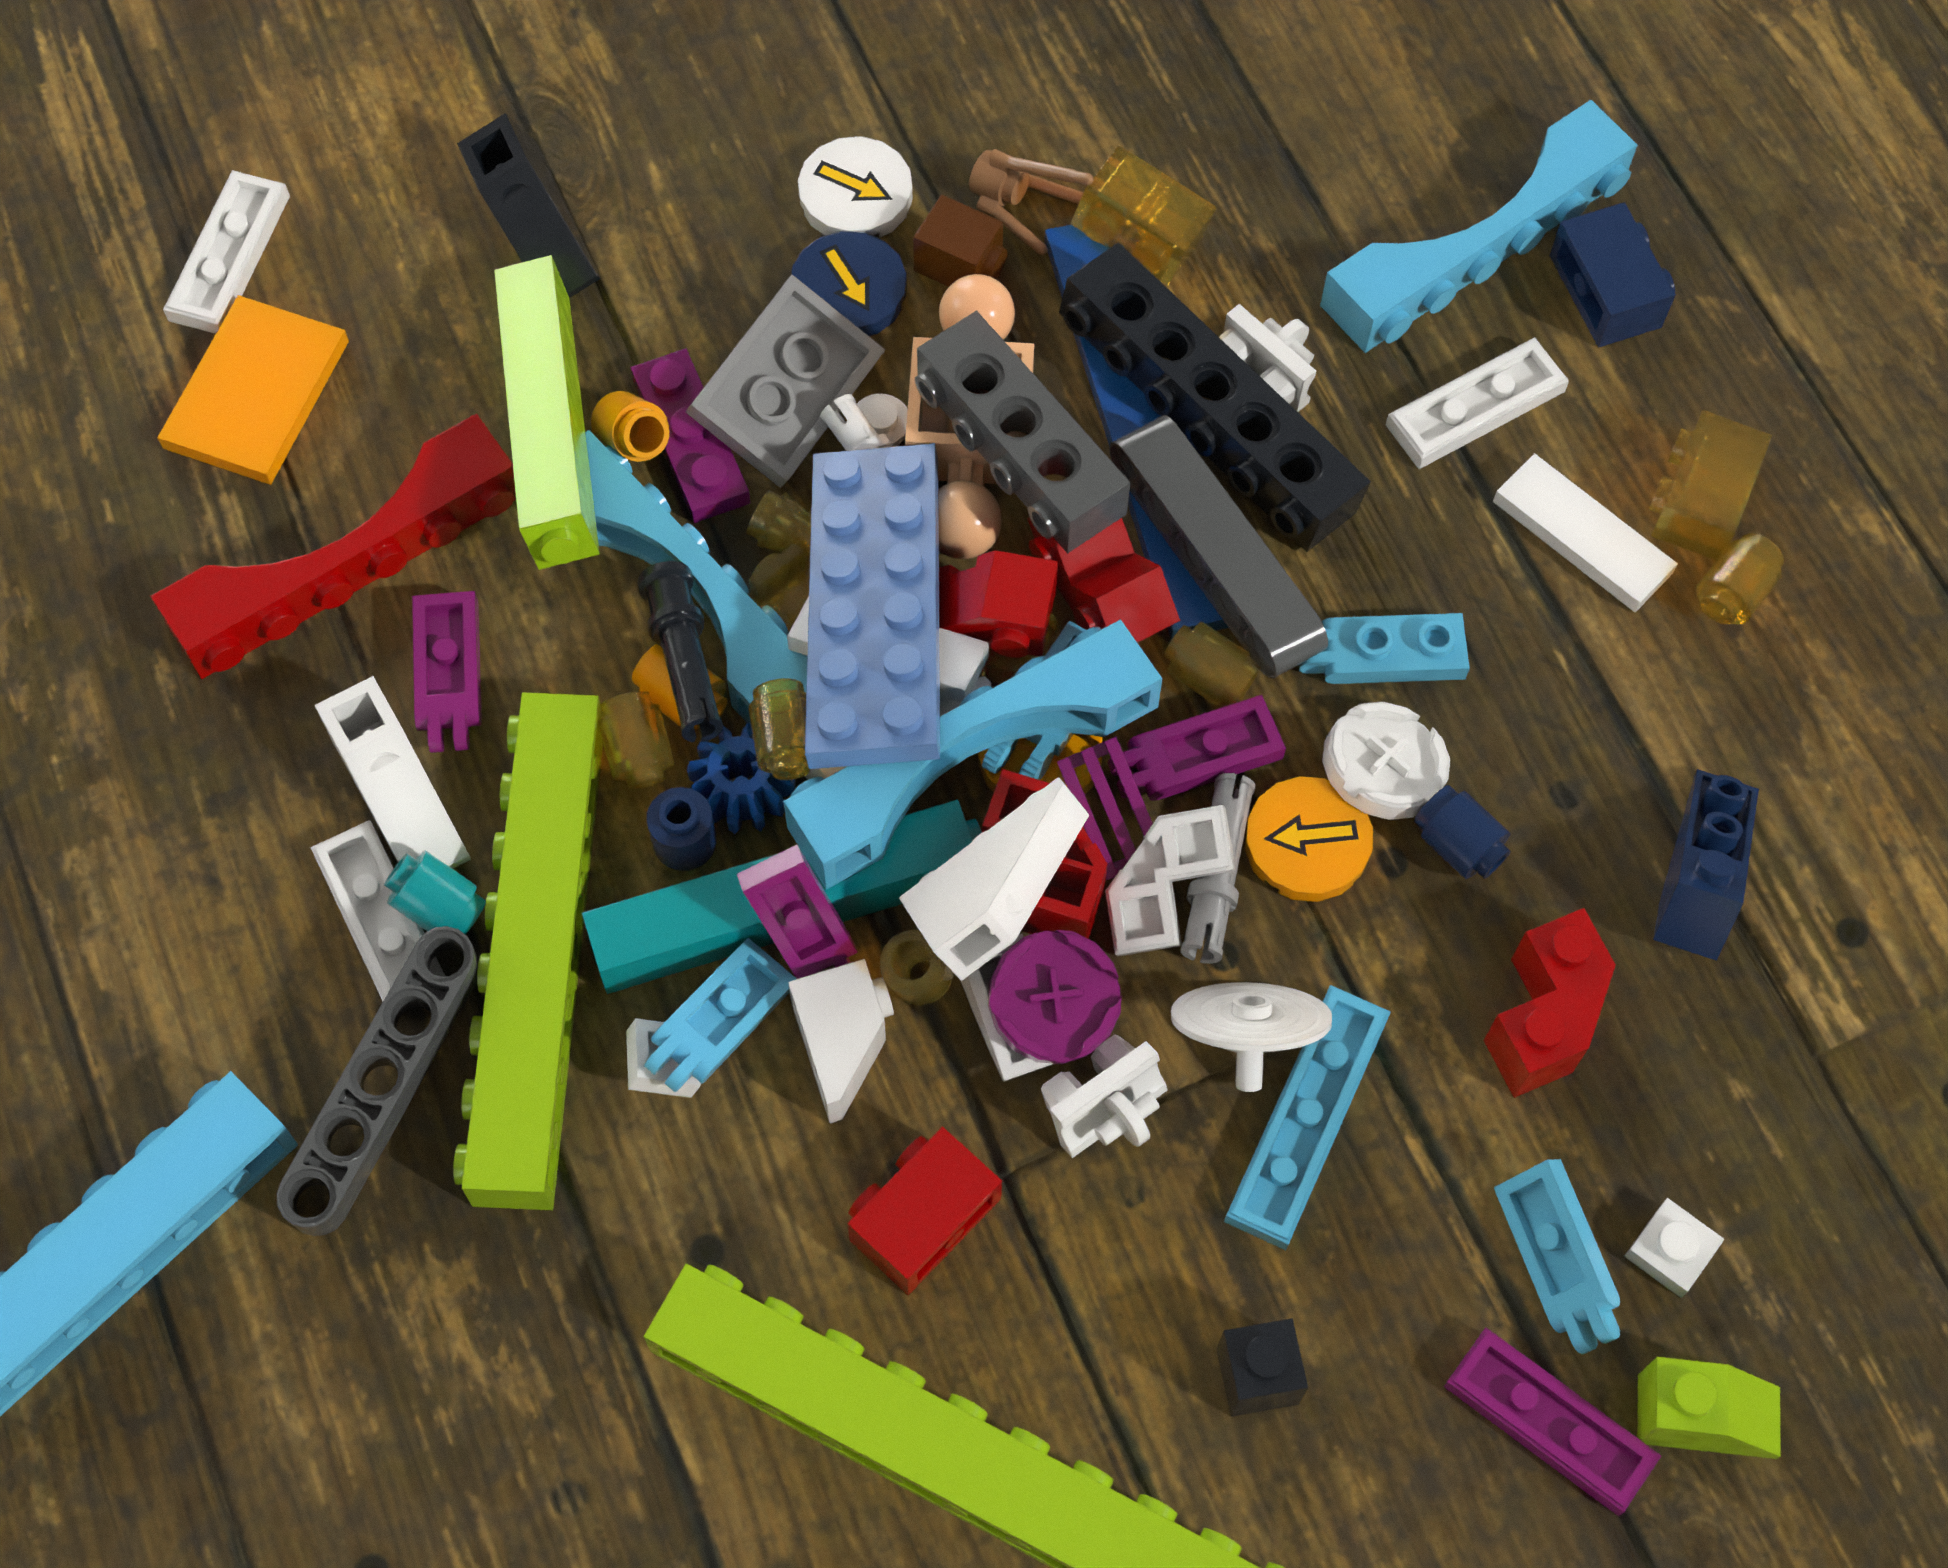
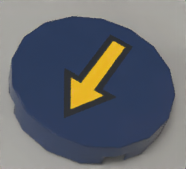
M841 231L820 237L802 250L792 266L791 275H794L868 336L880 333L895 322L901 312V305L906 298L907 274L900 256L885 241L867 233Z

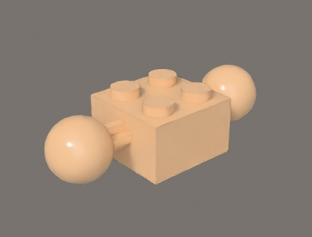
M973 274L956 280L948 287L939 307V318L943 331L977 310L1003 340L1007 337L1014 323L1015 307L1009 291L1001 282L990 276ZM913 337L905 446L932 443L936 445L938 481H947L946 485L938 489L939 552L955 559L975 558L993 546L1001 531L1002 514L1000 506L993 494L983 487L984 483H997L990 471V464L977 449L969 451L960 442L954 432L952 420L940 407L936 409L930 407L920 395L915 384V377L918 376L917 348L932 338ZM1006 342L1033 373L1034 343ZM974 389L969 392L974 394H984L988 393L989 391L984 389ZM1019 431L1007 433V435L1012 437H1023L1027 435L1026 433Z

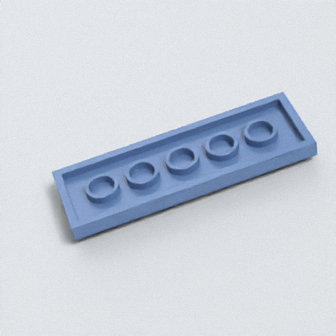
M935 443L813 454L805 757L809 769L940 759L938 456Z

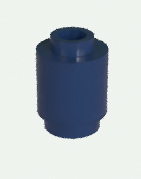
M1446 785L1432 796L1414 819V823L1423 830L1421 838L1465 879H1469L1476 873L1483 879L1487 878L1511 853L1504 845L1511 833L1466 791L1458 793L1450 785Z
M677 787L660 793L651 802L647 812V826L657 858L665 866L679 871H690L704 865L713 855L717 843L712 811L706 798L693 789Z

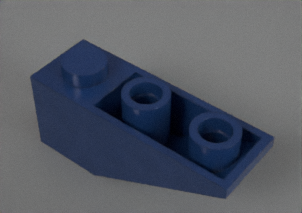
M1697 769L1660 898L1653 940L1717 961L1744 902L1758 788L1745 785L1731 776H1717Z

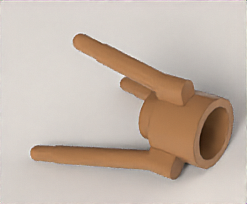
M996 149L984 151L977 159L969 180L970 191L980 196L977 209L1002 221L1006 228L1039 255L1047 253V246L1002 206L1008 203L1012 205L1018 204L1024 197L1027 188H1031L1095 210L1103 207V202L1099 198L1033 176L1038 175L1071 183L1090 185L1093 182V176L1089 173L1013 157Z

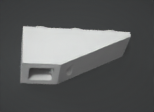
M372 676L316 704L315 707L333 744L397 861L399 862L405 854H409L416 859L424 850L452 869L471 860L375 678Z
M1060 777L1056 778L1042 790L1033 793L1021 806L989 830L980 833L963 850L936 870L926 874L918 884L899 897L933 952L961 981L1017 939L1089 817L1087 811Z

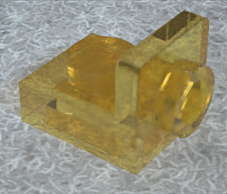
M793 544L781 554L773 553L765 557L756 566L749 579L751 599L760 608L765 605L773 608L782 618L789 632L809 596L810 571L806 568L805 553L797 544Z

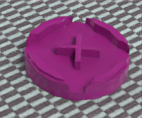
M1073 931L1037 932L1022 937L1000 957L989 980L988 1008L996 1031L1013 1051L1035 1062L1064 1064L1089 1055L1111 1035L1121 1013L1119 977L1114 963L1097 943Z

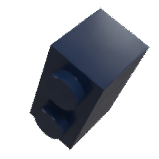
M1623 202L1561 221L1549 256L1598 348L1662 328L1676 295L1674 282L1668 270L1661 268L1650 249L1649 237L1645 227L1640 222H1635L1626 203Z

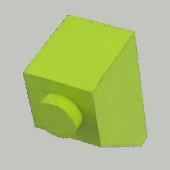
M1656 1357L1638 1374L1637 1438L1646 1445L1778 1459L1781 1457L1780 1387L1728 1364Z

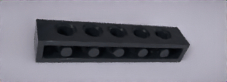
M1119 242L1067 278L1059 314L1063 317L1068 328L1077 336L1084 337L1104 356L1107 365L1114 373L1119 376H1126L1144 393L1149 406L1161 416L1166 415L1171 418L1186 435L1197 453L1208 457L1229 477L1236 491L1245 497H1250L1271 518L1274 526L1283 536L1293 539L1308 552L1357 513L1371 481ZM1244 437H1249L1255 441L1248 440ZM1286 477L1293 478L1298 482L1290 481Z

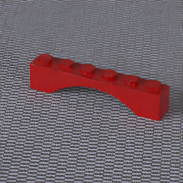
M476 413L424 442L413 468L396 493L369 520L343 538L309 554L271 564L240 567L205 565L151 595V598L201 679L214 672L226 671L237 665L247 653L270 640L285 638L294 632L300 623L324 609H333L341 606L351 598L354 592L373 581L395 575L405 567L408 561L429 549L451 543L462 530L485 517H495L506 511L513 501L516 500L513 463Z

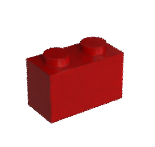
M943 1126L929 1140L923 1135L915 1139L903 1151L896 1162V1166L900 1170L882 1188L876 1183L869 1186L855 1200L848 1212L852 1217L847 1223L850 1242L908 1296L1001 1200L1002 1180Z

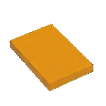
M238 295L157 437L162 448L271 485L349 342L345 330Z

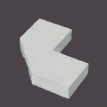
M1219 805L1158 816L1133 856L1123 870L1120 869L1105 890L1115 955L1123 956L1182 945L1172 882L1236 871L1225 806Z

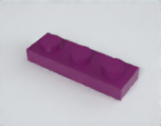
M685 348L630 367L633 382L640 398L658 406L667 417L669 440L663 452L693 522L697 523L750 504L748 487L730 447L685 413L704 388L687 349Z

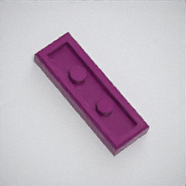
M1486 1327L1443 1386L1617 1516L1625 1512L1661 1458L1659 1453Z

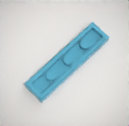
M1332 985L1329 986L1323 1000L1331 1010L1332 1027L1328 1034L1320 1040L1302 1046L1224 1220L1225 1223L1284 1250L1289 1245L1391 1013L1384 1008Z

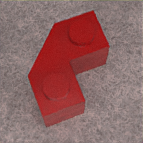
M1030 517L1027 518L1034 539L1029 541L1031 554L1036 558L1058 561L1056 586L1071 607L1078 626L1086 630L1092 627L1104 629L1121 619L1138 643L1180 621L1161 566L1134 552L1122 518L1068 554L1053 537L1050 539L1043 537L1033 525Z
M995 550L977 556L975 567L960 571L951 564L940 567L939 628L989 642V648L1006 657L1043 656L1056 594L1058 561Z
M1002 769L982 824V832L992 828L1021 806L1029 796L1042 790L1050 783ZM1084 827L1081 828L1025 923L1023 932L1034 934L1055 930L1073 931L1089 939L1104 893L1108 863L1096 842L1092 843Z
M1585 908L1526 931L1511 958L1532 1000L1498 1014L1483 1041L1514 1098L1572 1074L1589 1049L1616 964Z

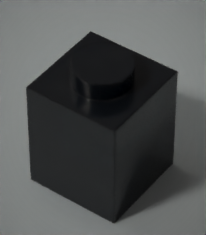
M1293 1318L1223 1331L1216 1350L1231 1417L1299 1405L1308 1389Z

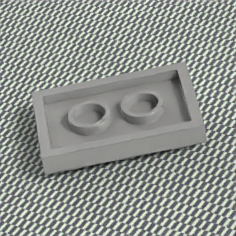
M791 275L685 413L781 488L827 429L828 425L820 418L821 412L827 405H830L834 411H840L834 400L846 394H853L885 349L794 275Z

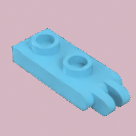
M1463 613L1327 618L1322 620V623L1327 633L1328 647L1321 653L1299 664V670L1302 673H1325V681L1330 684L1466 679L1470 669Z
M747 938L655 1032L651 1041L659 1048L649 1057L644 1067L656 1075L673 1059L679 1066L664 1083L672 1091L677 1092L691 1076L703 1084L790 993L788 982L796 980V977L752 940Z
M1561 1159L1545 1160L1493 1187L1553 1329L1558 1333L1567 1331L1573 1347L1580 1354L1596 1349L1598 1345L1597 1339L1607 1344L1619 1338L1620 1329L1612 1309L1620 1305V1297Z

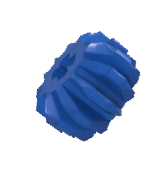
M749 722L742 729L741 736L732 737L731 731L723 726V730L719 734L720 743L700 742L697 746L700 759L689 761L687 767L688 778L694 782L690 789L699 792L706 798L711 807L714 823L727 817L728 830L735 835L741 828L742 820L751 819L752 826L761 832L765 827L763 813L767 812L783 817L785 812L783 797L791 796L792 792L796 789L795 777L789 774L794 768L792 755L788 750L778 751L779 739L774 735L773 731L756 740L755 727Z

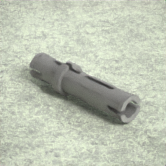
M1223 773L1215 778V790L1211 807L1223 805L1226 808L1236 871L1197 877V880L1190 882L1186 900L1191 904V910L1184 942L1181 945V953L1186 958L1194 961L1197 949H1201L1203 946L1200 963H1217L1222 960V947L1229 912H1233L1237 907L1239 892L1234 885L1251 798L1255 791V783L1248 777L1242 776L1239 789H1235L1233 793L1237 775L1235 773Z

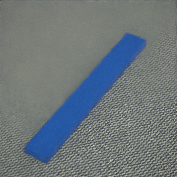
M1101 219L1045 230L1044 243L1048 248L1047 252L1061 296L1063 297L1068 277L1110 248ZM1074 334L1109 445L1116 439L1161 416L1149 406L1144 393L1126 376H1119L1114 373L1107 365L1104 356L1084 337ZM1129 491L1128 507L1144 557L1161 566L1180 618L1179 622L1167 627L1171 640L1229 628Z

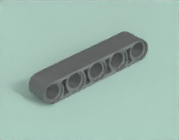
M1166 415L1160 416L1110 443L1109 453L1111 460L1130 481L1131 494L1255 665L1265 676L1274 679L1326 650L1328 647L1327 633L1315 610L1171 418Z
M448 926L436 927L424 933L417 941L284 1175L277 1191V1206L282 1216L300 1232L311 1236L327 1235L336 1230L345 1220L477 983L479 960L468 936L459 929ZM445 950H455L464 955L463 965L456 973L441 977L430 972L431 962L438 953ZM420 1007L431 1012L430 1024L423 1032L408 1036L397 1031L399 1018L405 1011ZM379 1066H390L398 1070V1079L391 1091L384 1095L376 1096L365 1092L364 1082L371 1070ZM347 1125H356L364 1129L363 1143L356 1152L348 1156L332 1154L330 1143L338 1129ZM313 1185L328 1187L330 1200L327 1208L316 1217L304 1218L299 1216L296 1204L299 1195L306 1188Z

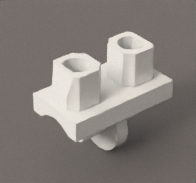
M1240 304L1228 312L1224 333L1219 338L1297 412L1310 402V396L1307 394V391L1315 378L1316 370L1309 365L1314 358V354L1303 346L1309 333V327L1299 319L1292 320L1284 327H1281L1272 318L1267 319L1262 324Z
M1114 1034L1100 1044L1091 1056L1094 1069L1098 1073L1096 1077L1082 1086L1070 1072H1060L1042 1085L1043 1098L1052 1116L1060 1145L1072 1158L1097 1140H1100L1103 1145L1107 1146L1123 1134L1131 1144L1138 1147L1150 1139L1149 1130L1143 1119L1160 1108L1156 1098L1168 1090L1157 1066V1062L1160 1061L1159 1054L1147 1041L1135 1048L1120 1036Z

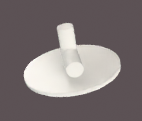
M1235 982L1201 987L1180 996L1173 1003L1171 1009V1020L1181 1033L1201 1043L1237 1053L1236 1088L1245 1092H1255L1262 1089L1263 1052L1306 1046L1323 1038L1332 1027L1331 1010L1318 998L1293 988L1265 983Z

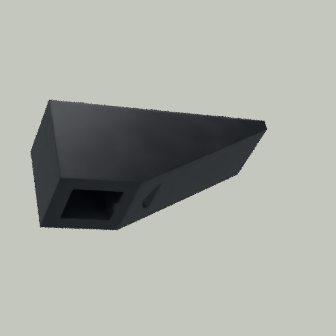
M504 113L457 143L479 192L522 262L552 255L569 298L601 279L537 142L514 120Z

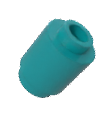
M426 850L416 859L409 854H405L384 883V886L392 891L387 904L427 932L436 927L448 926L459 929L462 933L466 934L486 905V900L475 893L477 885Z

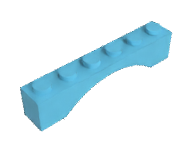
M1592 100L1588 101L1548 127L1532 176L1518 194L1495 214L1466 230L1434 240L1402 244L1371 243L1327 272L1320 306L1364 353L1383 341L1386 343L1396 341L1409 329L1414 320L1428 311L1432 314L1441 311L1453 300L1459 290L1471 282L1480 284L1487 280L1498 269L1501 262L1517 252L1519 255H1523L1532 250L1540 242L1544 234L1561 223V221L1580 216L1587 205L1601 195L1608 198L1616 194L1631 176L1629 167L1638 145Z
M588 430L585 434L599 546L609 547L639 557L651 565L665 561H676L690 568L694 579L690 592L711 619L725 649L731 706L747 723L749 722L755 727V732L760 737L773 731L780 743L806 722L807 655L788 649L787 635L789 631L778 613L768 605L760 608L747 595L749 589L740 574L729 564L721 567L708 554L710 552L709 547L699 531L690 523L681 526L670 514V506L662 493L651 483L643 486L631 474L633 470L629 461L609 445L605 447Z
M1121 619L1104 629L1100 627L1087 629L1079 634L1065 650L1048 659L1045 656H1039L1028 661L1019 668L1013 678L994 688L983 686L972 691L961 701L959 707L940 716V759L847 766L825 779L823 777H814L803 782L792 792L790 798L784 800L787 828L827 890L883 859L895 829L913 802L939 776L967 757L997 744L1033 735L1075 733L1105 737L1158 708L1162 677Z

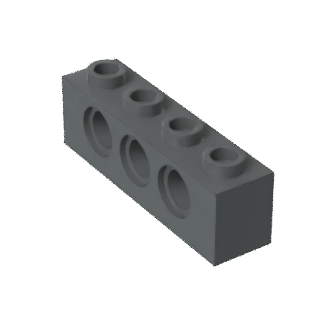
M977 310L917 348L918 376L915 377V384L920 395L930 407L934 409L940 407L952 420L954 432L965 448L969 451L977 449L990 464V471L998 486L1008 495L1015 493L1026 505L1033 525L1043 537L1047 539L1053 537L1068 554L1127 514L1130 481ZM974 389H984L989 392L984 394H974L969 391ZM1019 431L1026 433L1027 435L1023 437H1012L1007 435V433ZM1058 474L1067 479L1051 481L1044 478V476Z

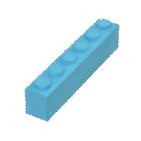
M231 1071L220 1081L214 1080L201 1087L190 1099L188 1110L170 1126L158 1128L147 1135L138 1145L133 1159L115 1175H106L93 1183L84 1193L81 1200L82 1204L61 1223L50 1224L38 1232L30 1241L27 1253L6 1272L0 1271V1416L298 1146V1143L286 1127Z

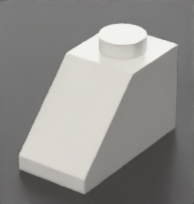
M865 959L788 982L792 1007L830 1124L843 1120L886 1041L884 1018L894 1015L890 995L883 977L872 980Z

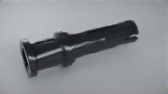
M676 561L659 562L643 570L637 578L638 592L642 599L648 602L651 615L647 621L648 633L651 639L662 647L683 738L689 742H695L694 726L697 725L700 742H705L721 733L723 723L718 714L699 640L704 629V617L701 610L693 604L690 590L693 587L694 579L690 568Z

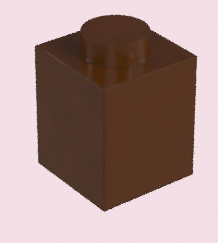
M942 194L913 237L914 271L948 287L956 280L973 274L986 275L997 279L1007 259L1008 250L1003 248V222Z

